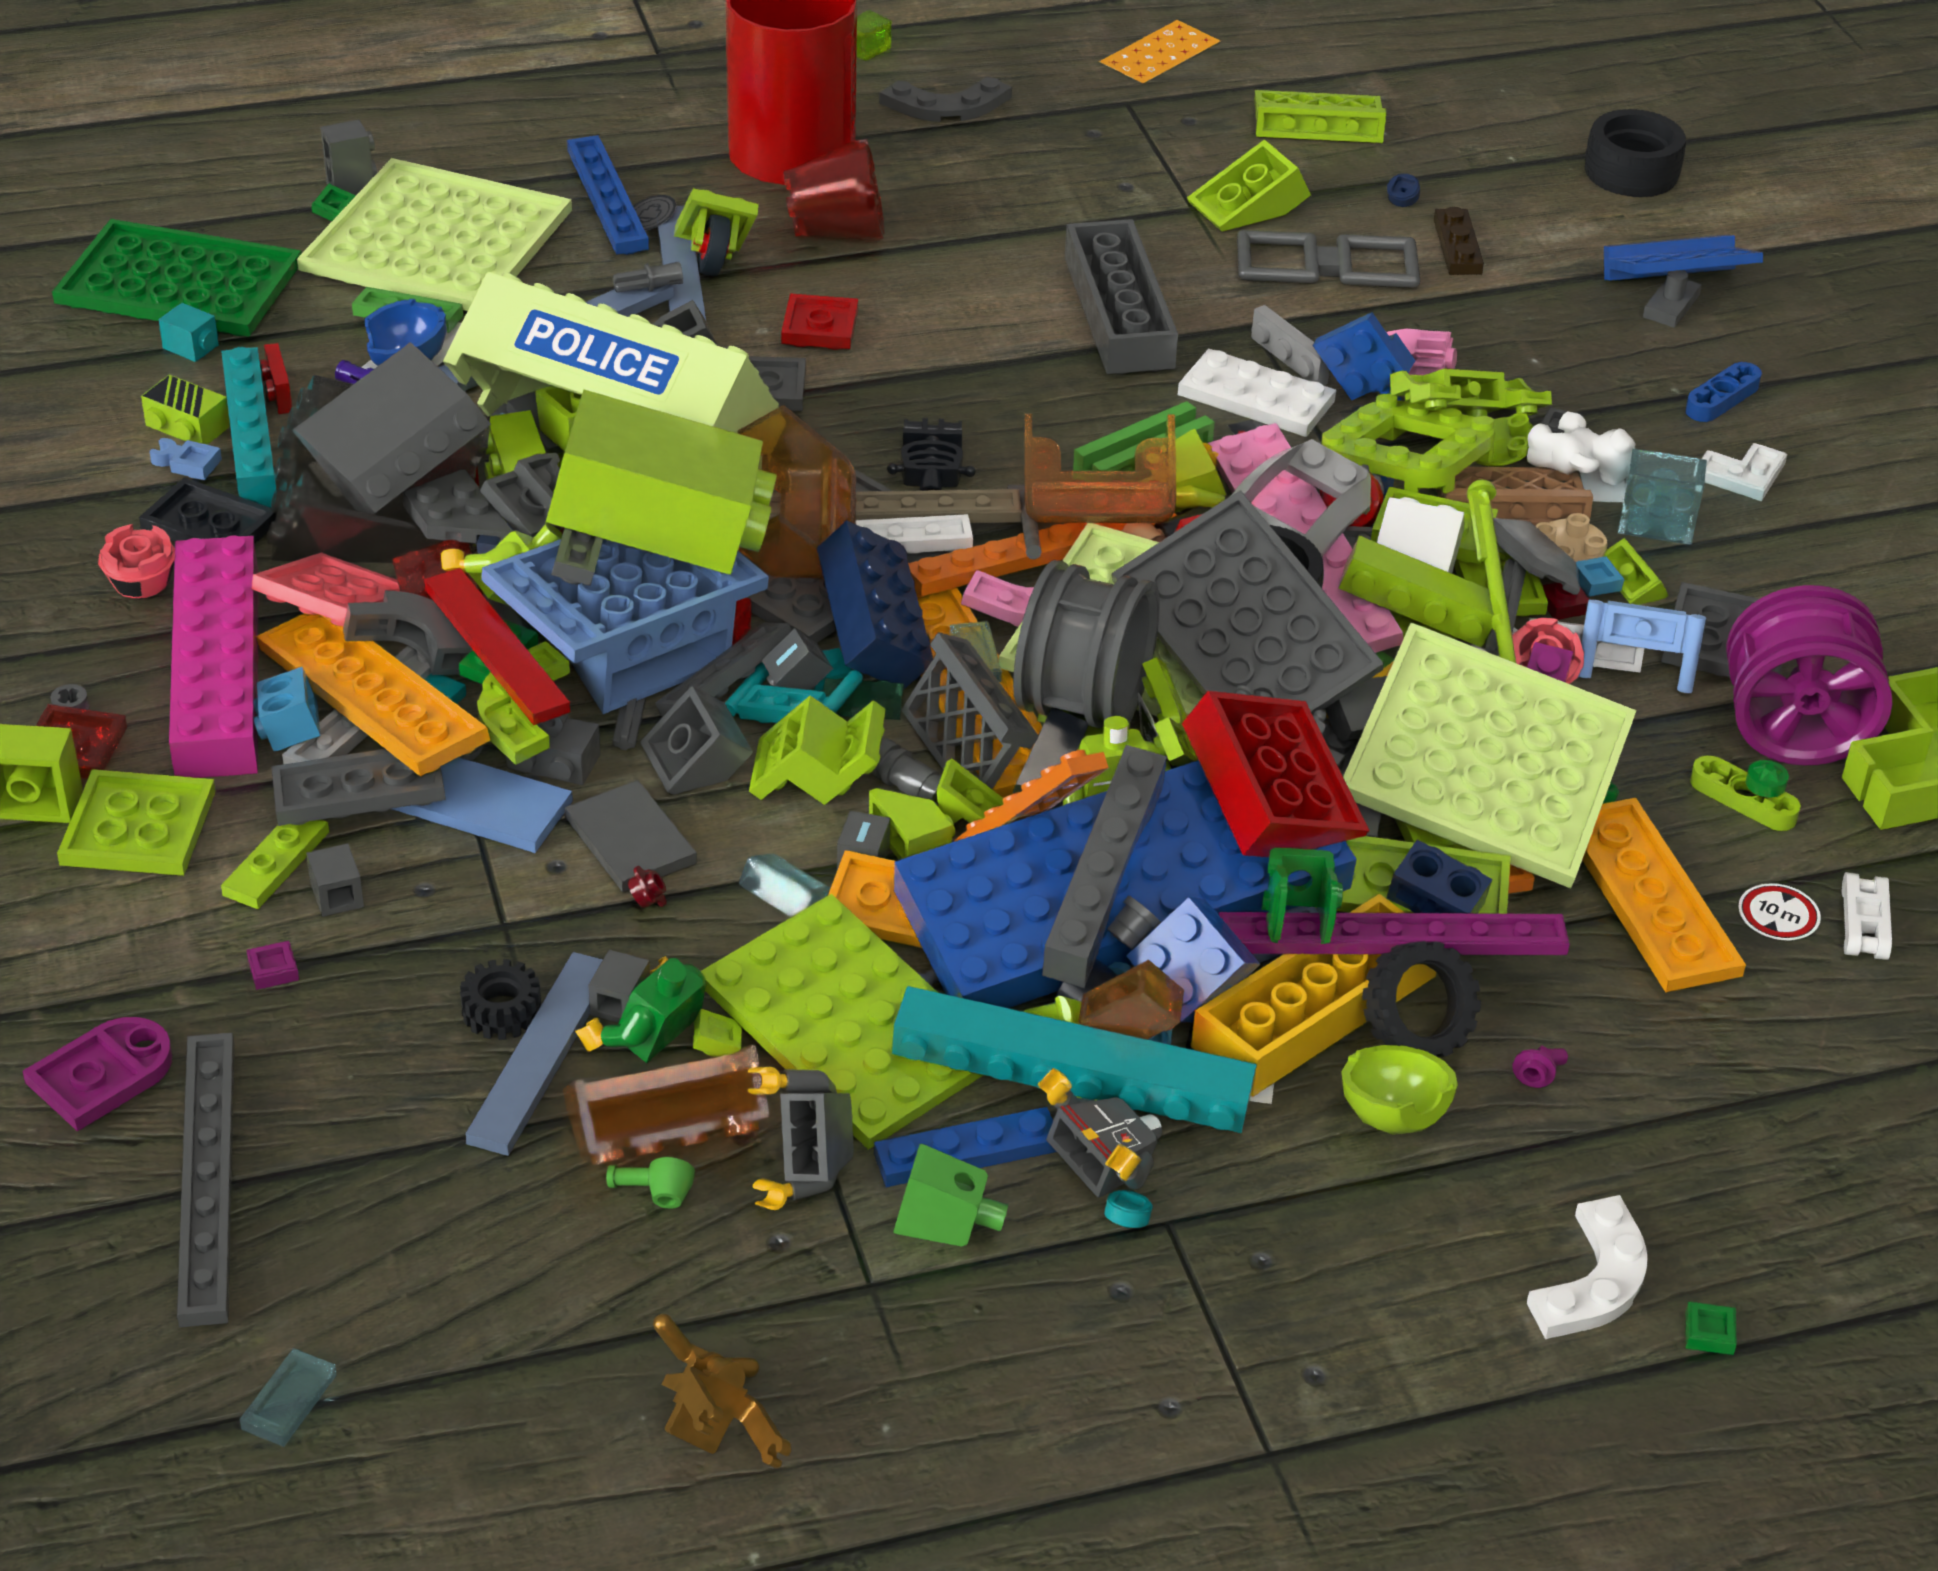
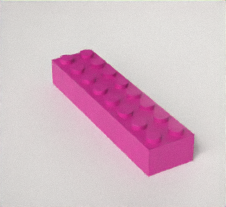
M228 536L226 538L211 539L192 538L175 541L169 746L174 776L206 778L258 774V732L254 723V717L257 716L254 700L258 698V641L256 637L258 636V591L251 589L253 574L258 573L254 536Z

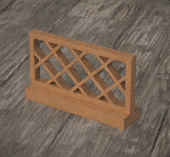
M1467 467L1455 476V480H1457L1455 482V490L1444 494L1440 489H1436L1438 497L1469 503L1467 490L1474 481L1481 479L1493 480L1491 483L1496 488L1497 493L1491 500V507L1498 509L1497 518L1530 521L1535 526L1541 522L1567 519L1573 513L1585 514L1590 519L1593 504V494L1591 490L1584 489L1578 471L1567 475L1552 468Z

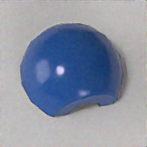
M415 299L401 300L388 304L365 318V328L369 338L367 351L372 362L377 366L410 342L432 361L442 349L447 334L446 315L442 307H437L430 303L416 302Z

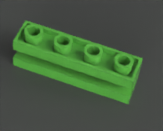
M1188 401L1074 449L1072 479L1100 501L1152 477L1145 460L1147 456L1159 450L1167 441L1175 440L1190 430L1196 429L1202 443L1212 442L1215 422L1206 415L1195 419L1196 407Z

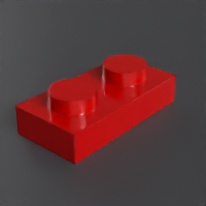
M279 344L264 345L266 359L259 361L268 401H275L279 415L293 413L290 384Z

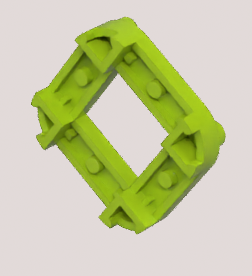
M1380 394L1376 396V402L1360 407L1350 416L1324 432L1321 444L1360 466L1363 464L1368 465L1369 471L1373 474L1404 481V490L1419 493L1421 488H1436L1447 494L1455 490V476L1473 462L1480 461L1489 464L1492 461L1494 419L1488 416L1473 417L1461 414L1460 410L1453 408L1426 410L1425 404H1411V402L1398 400L1397 396H1391V394ZM1406 431L1444 439L1424 454L1410 452L1408 448L1403 446L1389 447L1377 444L1375 441L1378 438L1393 441Z

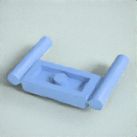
M1588 600L1581 641L1584 651V666L1578 677L1591 678L1597 641L1683 653L1677 690L1682 693H1692L1706 617L1697 614L1687 615L1684 611L1608 601L1604 603L1599 600Z

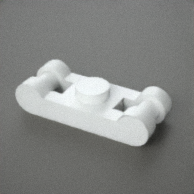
M1845 872L1842 882L1845 919L1844 954L1858 956L1862 952L1874 954L1875 959L1888 960L1892 947L1889 879L1875 876L1873 880L1861 879L1859 874ZM1862 933L1875 934V937L1862 936Z

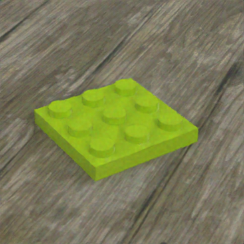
M92 769L57 852L59 866L184 876L216 792L214 779Z

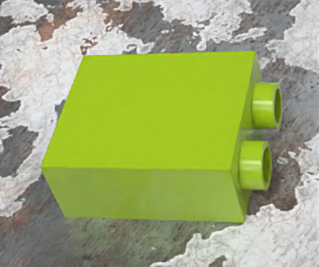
M583 389L546 523L731 575L739 547L755 552L760 551L771 513L769 504L777 474L758 469L763 444L761 440Z

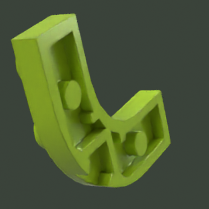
M547 641L528 649L530 654L553 681L570 673L569 660ZM490 672L482 683L483 690L479 700H477L478 718L488 728L490 741L515 765L549 749V735L538 725L533 726Z
M1157 657L1142 663L1146 672V676L1142 677L1145 690L1151 699H1157L1161 712L1157 713L1159 722L1154 723L1158 736L1153 738L1159 754L1167 756L1170 764L1177 767L1197 761V755L1182 725L1183 721L1187 718V714L1166 664Z

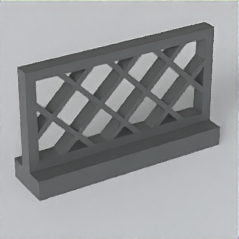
M938 632L930 644L936 655L901 711L943 771L948 760L951 758L955 760V746L962 745L961 766L972 774L973 771L979 770V780L993 789L1019 747L1031 749L1039 735L967 639ZM946 666L947 683L945 686H940V675ZM963 690L964 709L957 710L958 691ZM946 693L945 713L938 714L939 695ZM927 697L926 717H921L917 710ZM980 714L982 716L981 734L974 735L975 715ZM957 718H963L961 738H956ZM944 721V740L938 741V722ZM993 739H999L1003 747L996 758L992 760ZM981 742L980 762L973 763L974 743Z

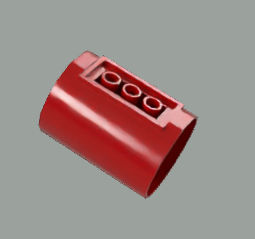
M725 0L728 149L730 161L744 174L763 182L781 185L814 184L834 178L853 164L856 147L857 0Z

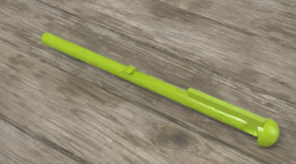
M1483 479L1476 480L1468 487L1467 499L1470 505L1478 562H1485L1490 601L1494 613L1491 618L1492 628L1496 633L1499 657L1516 663L1491 507V500L1496 496L1497 492L1491 482Z

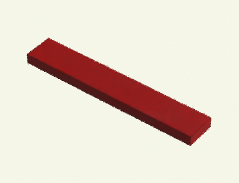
M461 568L424 579L425 591L533 726L570 713V701Z

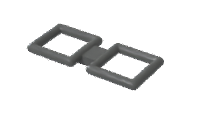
M1240 230L1237 233L1238 274L1242 280L1316 283L1319 280V276L1339 277L1340 282L1344 285L1416 288L1421 282L1416 241L1411 237L1341 234L1336 240L1337 247L1317 246V239L1313 233ZM1251 244L1304 246L1305 269L1252 267ZM1350 248L1403 250L1406 274L1353 272Z

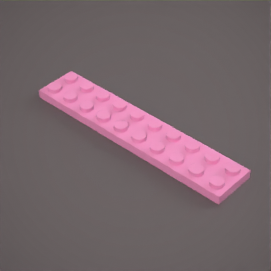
M1277 423L1259 426L1256 429L1236 435H1228L1208 443L1212 446V452L1219 454L1216 457L1217 468L1231 493L1264 461L1279 452L1291 448ZM1283 470L1272 479L1251 502L1253 506L1303 534L1307 533L1315 521L1327 509L1326 504L1313 485L1286 470ZM1342 533L1322 557L1324 568L1322 589L1375 653L1400 646L1404 639L1403 632L1389 609L1338 589L1344 566L1352 551V547Z

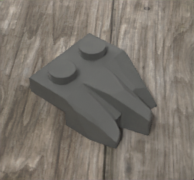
M544 453L518 460L513 471L485 480L480 492L514 531L516 530L535 537L546 523L560 468L557 466L560 458L557 453ZM553 525L559 531L563 528L557 525Z

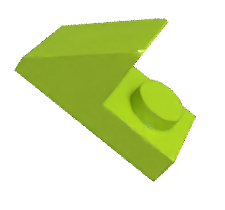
M952 758L946 762L936 791L939 809L943 814H948L953 823H956L961 818H964L969 823L985 818V811L1003 805V797Z

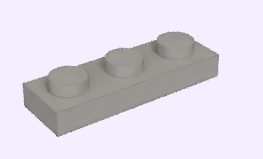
M1266 305L1255 308L1251 338L1304 379L1319 382L1323 386L1328 384L1329 368L1312 346L1314 342Z

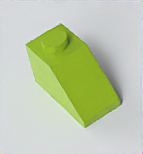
M878 788L869 791V814L890 818V849L899 860L952 843V837L955 836L954 823L948 814H943L933 800Z

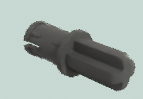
M680 262L659 266L644 264V269L613 275V286L616 292L648 288L649 292H652L654 288L683 284V272Z

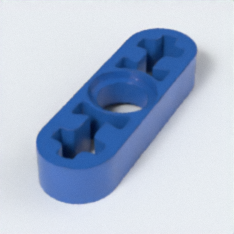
M1738 362L1731 365L1689 393L1685 409L1687 416L1699 422H1709L1716 419L1758 390L1762 375L1761 369L1748 362Z

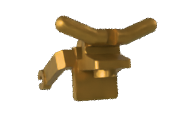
M660 1314L656 1316L653 1322L654 1329L677 1359L687 1363L683 1373L666 1374L661 1384L677 1392L673 1399V1402L677 1404L665 1426V1431L714 1454L733 1418H736L742 1422L761 1453L762 1461L774 1468H779L782 1465V1460L777 1458V1452L784 1456H789L791 1444L782 1437L763 1405L753 1396L747 1394L748 1390L743 1388L745 1377H753L758 1373L759 1364L757 1360L743 1357H723L716 1352H708L691 1344L669 1315Z

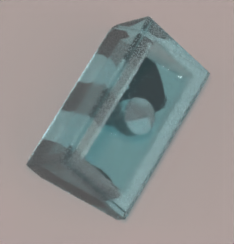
M774 853L748 857L739 880V884L743 888L790 917L828 896L831 889Z

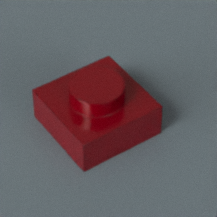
M1561 583L1542 585L1548 601L1547 610L1552 618L1560 620L1586 615L1589 598L1581 587L1579 593L1574 595L1563 590Z

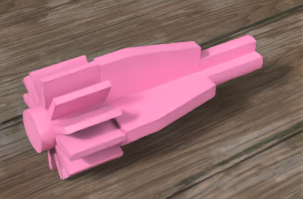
M1401 329L1387 332L1389 336L1397 333L1416 360L1408 373L1409 375H1426L1441 369H1455L1457 350L1456 348H1451L1453 343L1451 332Z

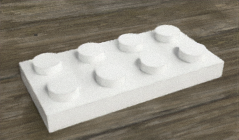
M1208 348L1179 382L1178 395L1268 425L1277 423L1280 429L1307 437L1335 402L1336 389L1323 386L1319 382L1292 376L1285 371H1277L1261 366L1254 361H1246L1227 355L1223 351Z

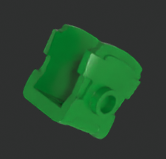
M1295 848L1271 849L1267 871L1269 873L1268 889L1264 890L1262 910L1269 911L1266 915L1268 935L1273 943H1278V940L1281 938L1286 905L1317 907L1320 918L1321 944L1330 943L1337 908H1341L1343 899L1342 882H1338L1337 875L1334 873V856L1330 851ZM1303 870L1311 875L1310 880L1302 886L1291 885L1288 882V876L1294 871Z

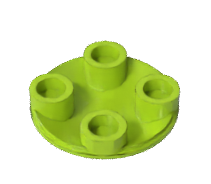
M1516 413L1510 417L1494 419L1493 459L1489 464L1480 461L1475 462L1485 466H1504L1526 457L1529 448L1528 434L1534 427L1529 422L1528 416L1524 413Z

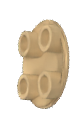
M1573 513L1567 519L1541 522L1536 525L1541 532L1575 562L1603 557L1605 555L1604 552L1607 550L1608 543L1605 535L1601 530L1589 523L1590 519L1585 514Z

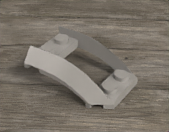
M1311 439L1279 452L1264 461L1232 493L1233 495L1241 490L1247 499L1252 502L1272 479L1283 470H1286L1336 498L1306 534L1255 507L1269 525L1288 528L1305 536L1306 539H1309L1318 548L1321 557H1323L1350 524L1360 515H1367L1370 511L1371 475L1364 467Z

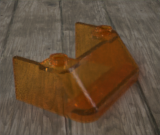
M782 405L739 429L737 433L763 441L761 470L777 474L774 489L781 494L780 514L768 521L760 551L755 552L741 547L738 550L761 567L765 573L775 578H824L817 547L846 520L855 524L856 473L853 465L843 453L785 405Z

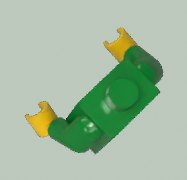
M664 956L658 960L659 965L650 970V976L632 991L618 1025H606L603 1027L600 1020L594 1018L588 1021L585 1027L575 1032L587 1051H592L603 1044L606 1047H627L645 1063H648L695 1021L700 1009L703 1008L705 987L707 986L704 974L692 964H683L677 958L668 959L667 956Z

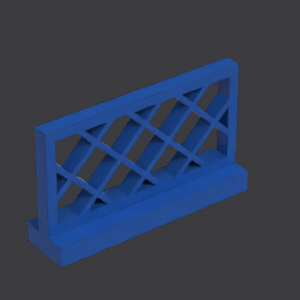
M1730 234L1604 246V279L1610 281L1667 275L1668 271L1676 270L1696 273L1735 269V265L1762 263L1763 252L1735 247V235Z

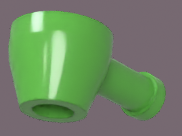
M662 1157L653 1160L649 1168L609 1165L606 1178L609 1188H617L618 1186H649L653 1202L662 1208L672 1209L679 1207L689 1193L694 1182L695 1169L690 1163L682 1159Z

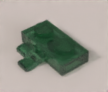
M825 678L823 692H825L826 697L831 695L844 678ZM862 681L836 714L852 718L874 700L886 709L884 719L900 720L904 684L890 683L888 681Z

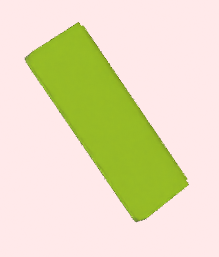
M1625 538L1605 551L1606 553L1603 557L1607 556L1624 578L1622 590L1619 592L1629 604L1641 605L1662 600L1669 596L1661 580Z

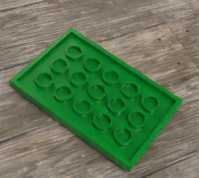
M110 219L52 291L53 300L56 304L67 305L72 308H85L102 311L106 314L114 313L135 317L136 319L159 321V318L179 304L184 303L214 315L217 331L230 333L235 336L250 337L297 271V258L302 254V251Z

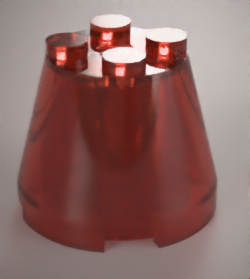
M868 139L851 141L790 170H784L786 189L790 190V197H786L787 208L790 218L793 217L796 237L811 236L864 241L884 239L885 225L881 195L878 190L874 172L876 169Z

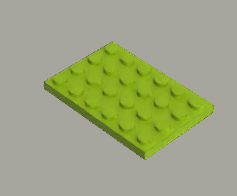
M833 894L826 896L701 970L707 983L705 992L785 1069L822 1071L835 1084L837 1093L850 1094L853 1136L868 1150L874 1147V1142L885 1140L983 1076L974 1072L955 1070L947 1066L921 1060H911L892 1054L894 1023L907 986L933 992L937 991Z

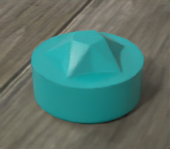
M1118 1190L1108 1195L1104 1214L1110 1221L1119 1226L1141 1228L1149 1224L1153 1205L1148 1198L1139 1193Z

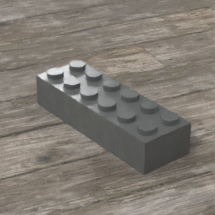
M1133 219L1067 224L1065 261L1106 373L1122 375L1128 372H1158L1165 369H1175L1178 332Z

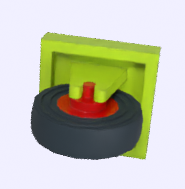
M692 189L676 222L674 236L691 240V251L698 252L697 263L699 273L717 276L721 271L724 260H731L732 253L740 251L758 215L759 204L748 202L742 198L715 194L709 190Z

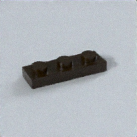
M1459 207L1435 209L1434 223L1449 275H1482L1484 262L1468 209H1461Z

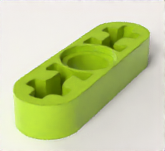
M1702 756L1695 760L1690 782L1697 791L1770 829L1787 831L1795 827L1801 807L1796 797L1787 792L1771 798L1756 795L1746 786V771L1716 756ZM1736 790H1746L1753 793L1754 796H1744L1738 794Z

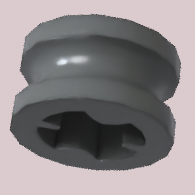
M67 684L56 688L51 693L50 699L53 706V714L57 720L72 723L84 719L89 714L88 696L82 686Z

